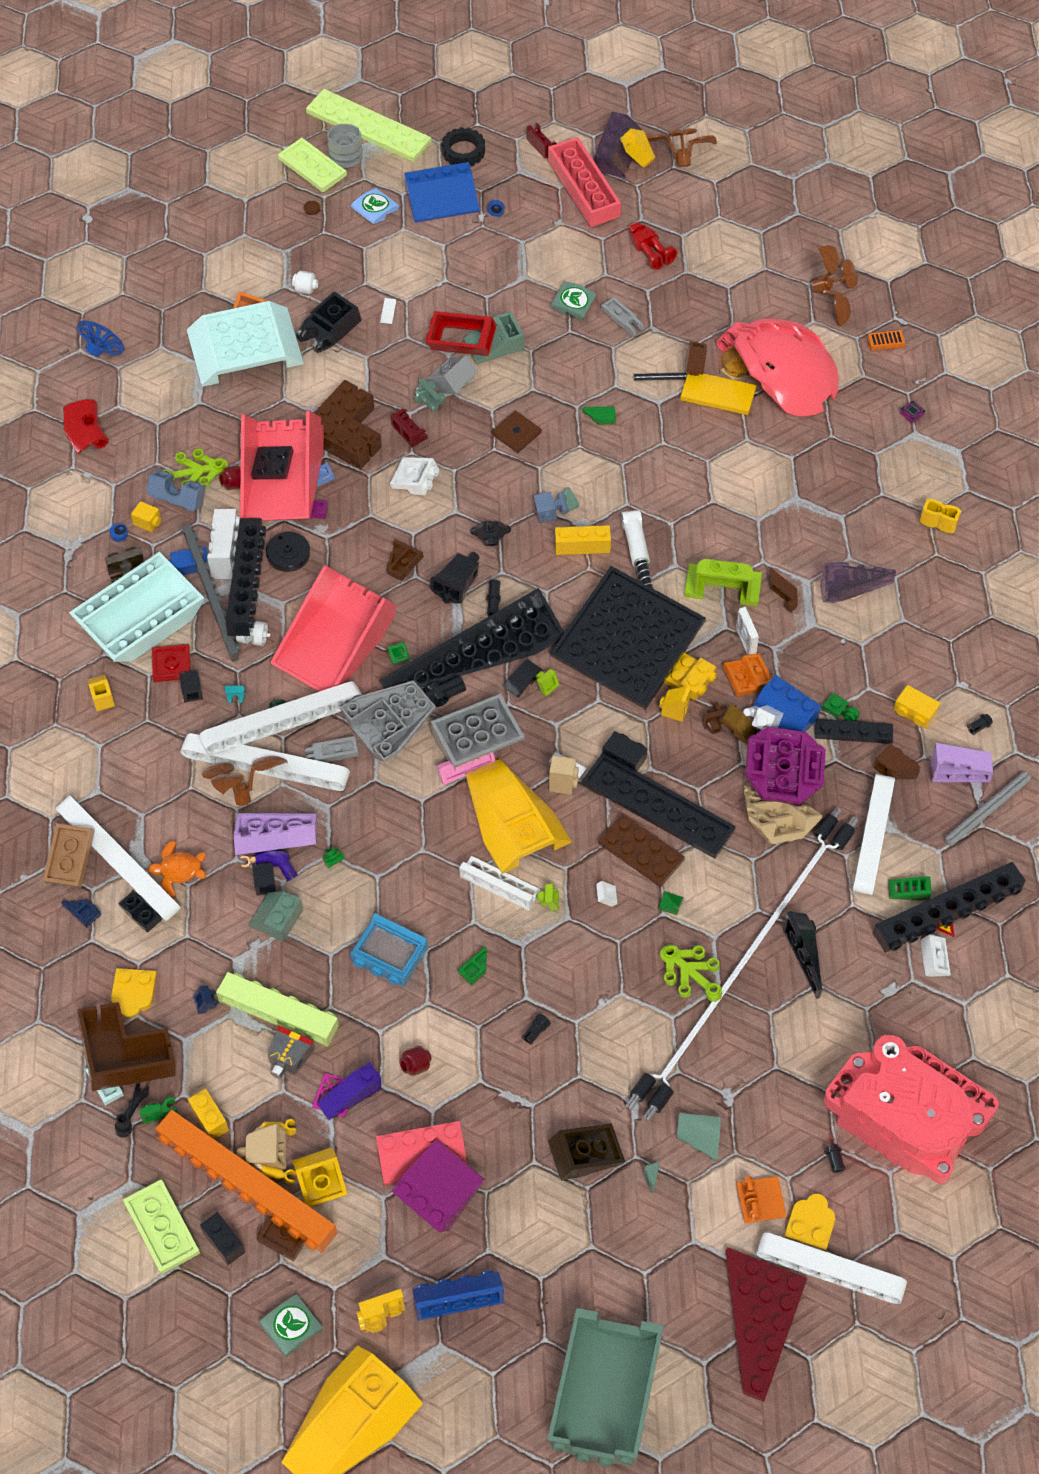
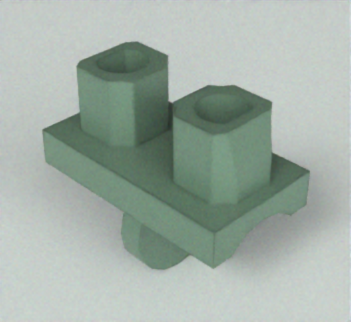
M424 378L419 379V386L415 390V401L418 404L424 402L432 412L437 411L438 406L444 403L446 396L443 392L437 393L435 391L436 385L433 381L427 382Z

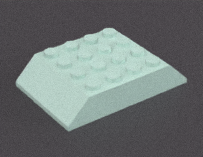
M158 552L69 613L114 662H128L135 660L192 621L205 599Z

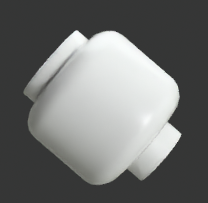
M301 270L294 274L292 286L295 287L296 292L312 294L318 288V280L314 273Z

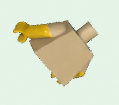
M293 1119L287 1120L285 1124L282 1122H263L254 1132L246 1136V1147L238 1148L237 1156L246 1160L248 1164L268 1178L277 1180L284 1178L286 1184H294L295 1180L288 1179L287 1175L296 1176V1172L292 1169L283 1172L282 1169H286V1134L292 1136L296 1133V1128H289V1126H295L296 1122Z

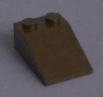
M612 1123L559 1130L548 1140L561 1180L579 1178L625 1163Z

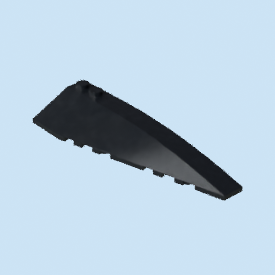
M537 588L379 681L384 689L413 680L419 687H424L434 682L451 679L457 675H466L535 655L558 642L565 632L542 592Z

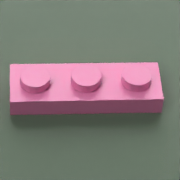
M492 752L455 768L450 761L437 765L441 782L445 785L465 777L466 773L496 760Z

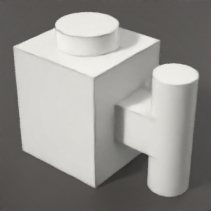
M768 705L759 708L753 706L743 711L746 716L754 717L752 725L761 730L766 727L778 728L784 714Z

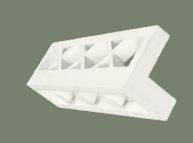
M473 856L470 857L467 863L463 862L459 868L461 878L530 911L537 899V892H541V889L508 873L501 874L498 868ZM472 864L480 866L481 870L473 867ZM494 873V874L498 875V878H496V877H494V876H492V875H490V874ZM507 882L515 883L516 887L508 884ZM526 890H529V891L533 892L534 894L531 895V894H529V893H527V892H525V891H526Z

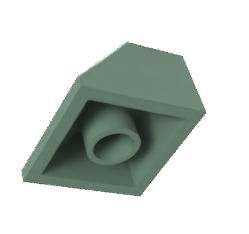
M284 891L268 892L248 925L284 942L303 911L302 900Z

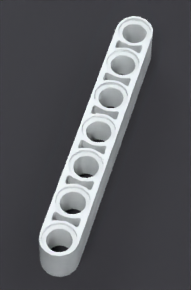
M875 775L853 892L871 896L873 894L895 777Z
M771 1233L762 1234L756 1253L763 1260L893 1304L902 1303L907 1281L899 1276Z

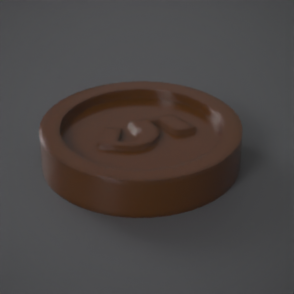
M308 201L304 204V212L308 215H316L320 212V204L316 201Z

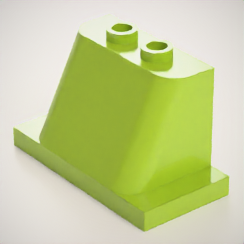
M703 559L698 564L689 563L685 597L703 599L705 585L741 589L740 604L758 606L762 572L753 571V568L748 564Z

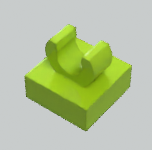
M551 669L546 673L540 671L535 676L538 678L537 682L541 694L548 696L559 686L556 673Z
M553 883L545 884V892H537V901H540V905H547L551 911L559 910V891Z

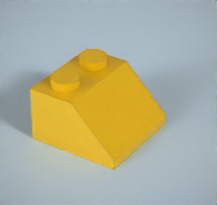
M333 1147L292 1160L305 1204L309 1207L348 1195Z

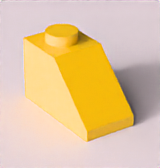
M630 129L620 138L626 153L642 167L645 168L655 159V155L643 130Z
M684 686L668 690L666 697L662 696L660 701L661 715L683 722L689 708L691 687Z

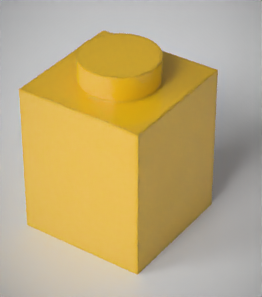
M140 501L131 513L133 525L149 532H153L161 523L159 509Z

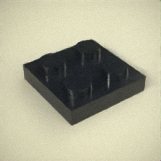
M292 446L258 447L251 473L253 480L287 479L294 452Z

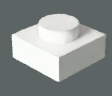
M604 881L596 884L598 902L611 907L618 904L616 886Z

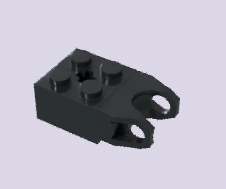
M334 291L310 312L311 315L304 320L296 335L300 342L316 338L313 344L314 351L316 353L322 352L334 346L362 321L359 309Z

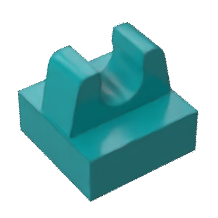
M225 686V693L229 703L233 702L234 696L239 697V703L244 702L247 686Z

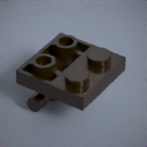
M130 547L125 550L126 552L119 554L118 552L111 553L105 558L106 569L109 575L122 572L120 575L110 577L112 583L133 570V567L139 566L144 562L140 547Z

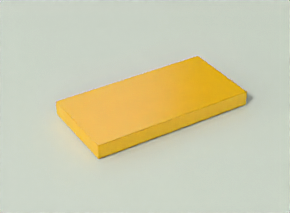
M688 373L680 400L749 415L757 385L704 373L698 376Z

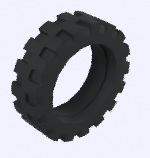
M464 127L455 128L443 137L442 155L446 162L449 161L450 165L469 162L472 167L475 163H480L481 158H484L485 139L477 130H472V128L464 129ZM466 141L471 142L477 148L472 152L461 154L453 151L451 146L455 143Z

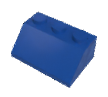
M777 675L764 686L753 705L758 708L768 705L784 713L778 728L806 732L816 722V718H819L821 705Z

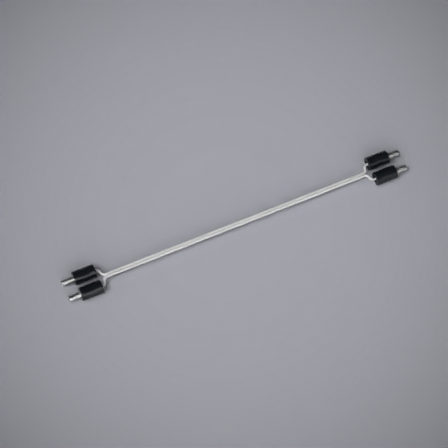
M836 807L831 814L824 816L814 831V835L822 843L821 847L723 985L722 997L826 848L844 849L855 833L854 826L858 822L856 817H852L848 824L843 823L831 840V845H825L824 841L838 823L837 817L841 809ZM720 1000L711 1002L661 1075L643 1073L630 1092L632 1097L626 1104L627 1109L632 1110L637 1101L642 1102L656 1083L655 1078L663 1077L665 1084L659 1086L647 1103L649 1109L643 1118L646 1121H650L655 1112L660 1113L674 1093L666 1081V1077Z

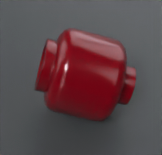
M231 466L223 468L219 474L221 486H224L226 490L240 489L241 467Z
M415 1046L402 1053L399 1063L405 1074L416 1076L430 1068L432 1057L428 1050L421 1046Z

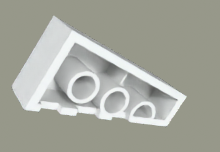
M214 509L213 531H211V543H209L210 554L207 556L211 578L232 579L238 536L237 527H239L240 516H237L236 509Z

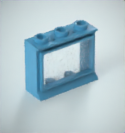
M374 913L372 921L353 951L350 952L351 961L358 968L364 967L370 970L373 975L388 979L395 986L405 987L426 953L428 943L427 938Z

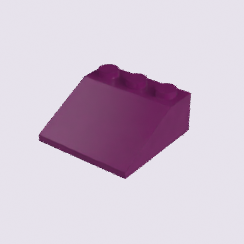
M436 1139L403 1174L392 1192L438 1232H445L451 1228L485 1179Z

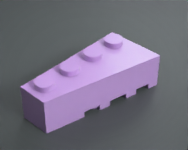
M238 813L234 831L235 855L316 844L317 814Z

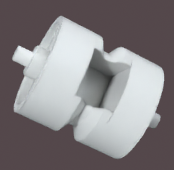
M256 621L254 628H251L250 636H236V641L245 644L252 642L253 645L264 646L267 637L271 636V633H268V623Z

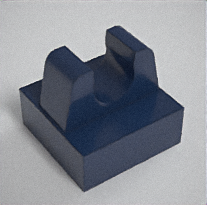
M208 985L200 986L193 995L198 1014H205L208 1010L216 1008L219 1004L218 1000H212L216 991L209 990Z

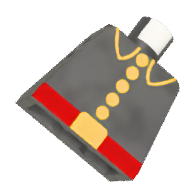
M278 1026L268 1053L269 1062L274 1065L270 1074L278 1079L282 1078L285 1071L296 1074L315 1051L314 1041L282 1026Z

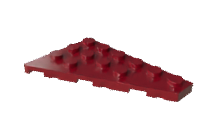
M727 1247L725 1256L740 1362L743 1394L764 1402L807 1278Z

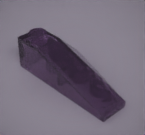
M846 562L824 563L820 583L823 602L835 603L893 584L896 570L880 567L867 569L864 565L860 564L857 567L849 566V563Z

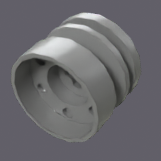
M338 124L329 129L327 132L329 158L342 168H350L359 164L363 157L362 138L359 128L351 124Z

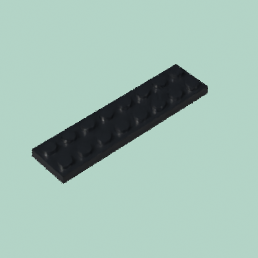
M605 753L600 755L582 780V785L716 859L736 828L733 824Z

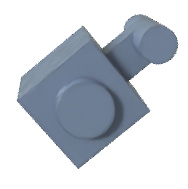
M551 492L533 495L539 523L557 519L556 510L561 509L562 514L569 512L564 493H558L557 500H553Z

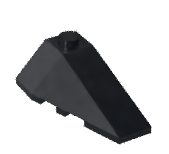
M787 912L783 932L816 999H818L822 993V982L815 923L805 913Z

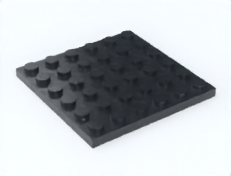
M610 566L550 655L646 710L705 623L706 617Z

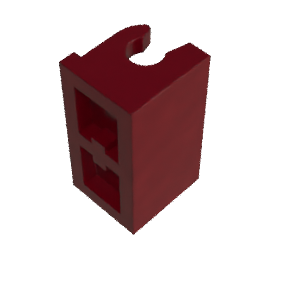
M536 123L534 130L531 125L527 126V140L544 159L548 158V147L557 143L554 140L551 142L541 132V126Z
M406 409L392 413L391 426L412 448L428 439V435L425 433L426 430L424 428L420 429L406 413Z

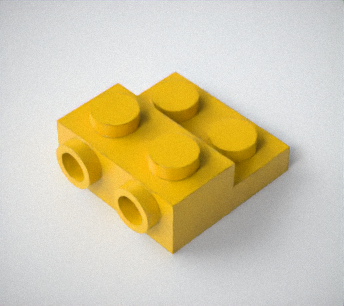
M684 653L664 683L674 689L690 686V698L696 701L699 696L704 695L709 682L713 683L716 679L717 666L702 658L696 660Z
M401 1289L358 1303L360 1310L356 1311L361 1331L365 1330L366 1333L370 1331L371 1333H376L383 1330L384 1326H387V1316L391 1318L402 1314V1311H405Z

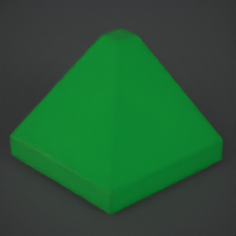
M405 641L385 648L392 665L410 659Z
M664 892L658 909L678 915L684 897Z

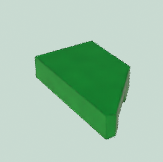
M583 407V414L590 416L596 424H616L615 407Z
M483 947L457 970V973L471 986L486 974L487 948Z

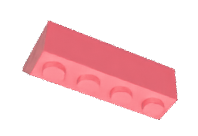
M460 1121L376 1136L384 1185L398 1183L403 1174L436 1139L467 1164Z

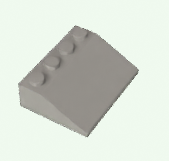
M501 694L431 721L432 736L439 749L454 768L525 739Z

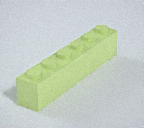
M227 972L216 992L218 1001L277 1026H282L327 1047L339 1027L338 1018L333 1013L320 1011L312 1004H303L297 998L284 996L276 989H267L261 983L248 981L238 973L232 974Z

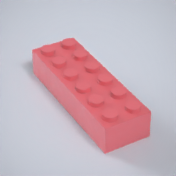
M578 137L548 147V162L590 227L621 217L620 200Z

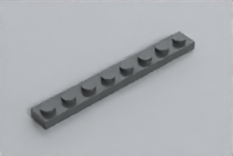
M190 524L182 526L185 540L231 662L239 660L238 653L241 650L238 642H234L233 636H227V612L225 609H221L222 599L219 593H215L214 588H216L214 578L209 577L208 572H210L208 562L203 561V549L196 543L198 541L197 533L191 529Z

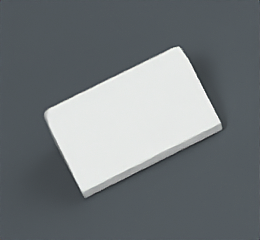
M931 934L921 939L925 975L929 977L951 975L946 939Z

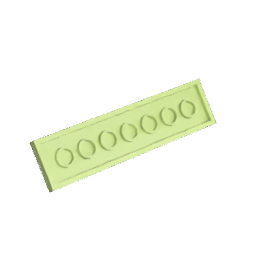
M323 89L306 108L307 114L333 126L338 124L355 125L359 128L362 139L412 162H415L432 142L431 137L326 89Z

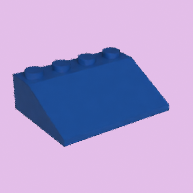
M469 162L404 173L405 188L415 223L480 212Z

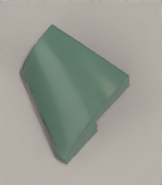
M679 1113L676 1139L690 1144L694 1150L701 1151L710 1156L711 1160L717 1161L721 1117Z

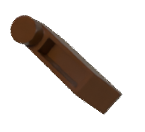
M770 568V589L786 601L784 604L786 610L793 612L798 606L797 588Z

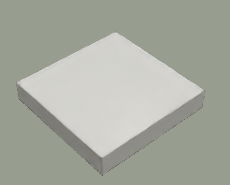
M746 607L739 608L736 631L747 655L756 654L759 636Z

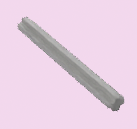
M1022 772L951 831L945 837V842L953 846L1030 781L1031 776L1027 772Z

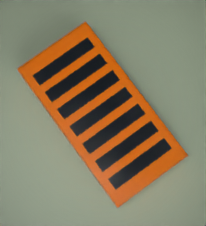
M902 330L869 333L867 336L871 351L905 347Z

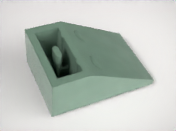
M511 311L493 317L497 327L489 356L471 354L476 364L524 350V335ZM474 330L463 338L466 344L478 345L481 331Z

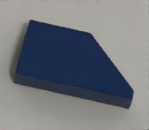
M63 900L61 902L62 906L86 928L101 916V912L88 900Z

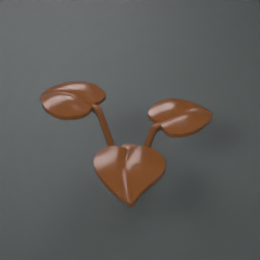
M694 128L674 130L669 132V135H651L647 137L649 142L662 139L667 140L675 159H677L678 167L691 166L690 157H692L693 144H717L715 136H701L688 141L690 144L688 151L684 147L683 135L696 133L697 129ZM680 135L682 149H679L678 153L669 136Z
M826 245L818 248L823 257L828 273L819 277V279L813 280L812 287L815 293L823 292V294L835 295L834 303L838 326H842L851 314L847 297L842 296V293L829 290L833 287L834 282L844 279L848 288H854L857 285L858 276L853 262L847 259L842 262L841 266L843 276L836 279L828 278V276L837 272L840 257L835 247Z
M264 756L252 762L253 767L251 768L248 786L245 782H242L244 775L229 773L235 769L230 763L215 764L202 771V776L211 779L213 787L223 795L232 787L236 805L242 806L251 802L249 791L253 790L252 782L256 770H268L288 763V761L278 756Z

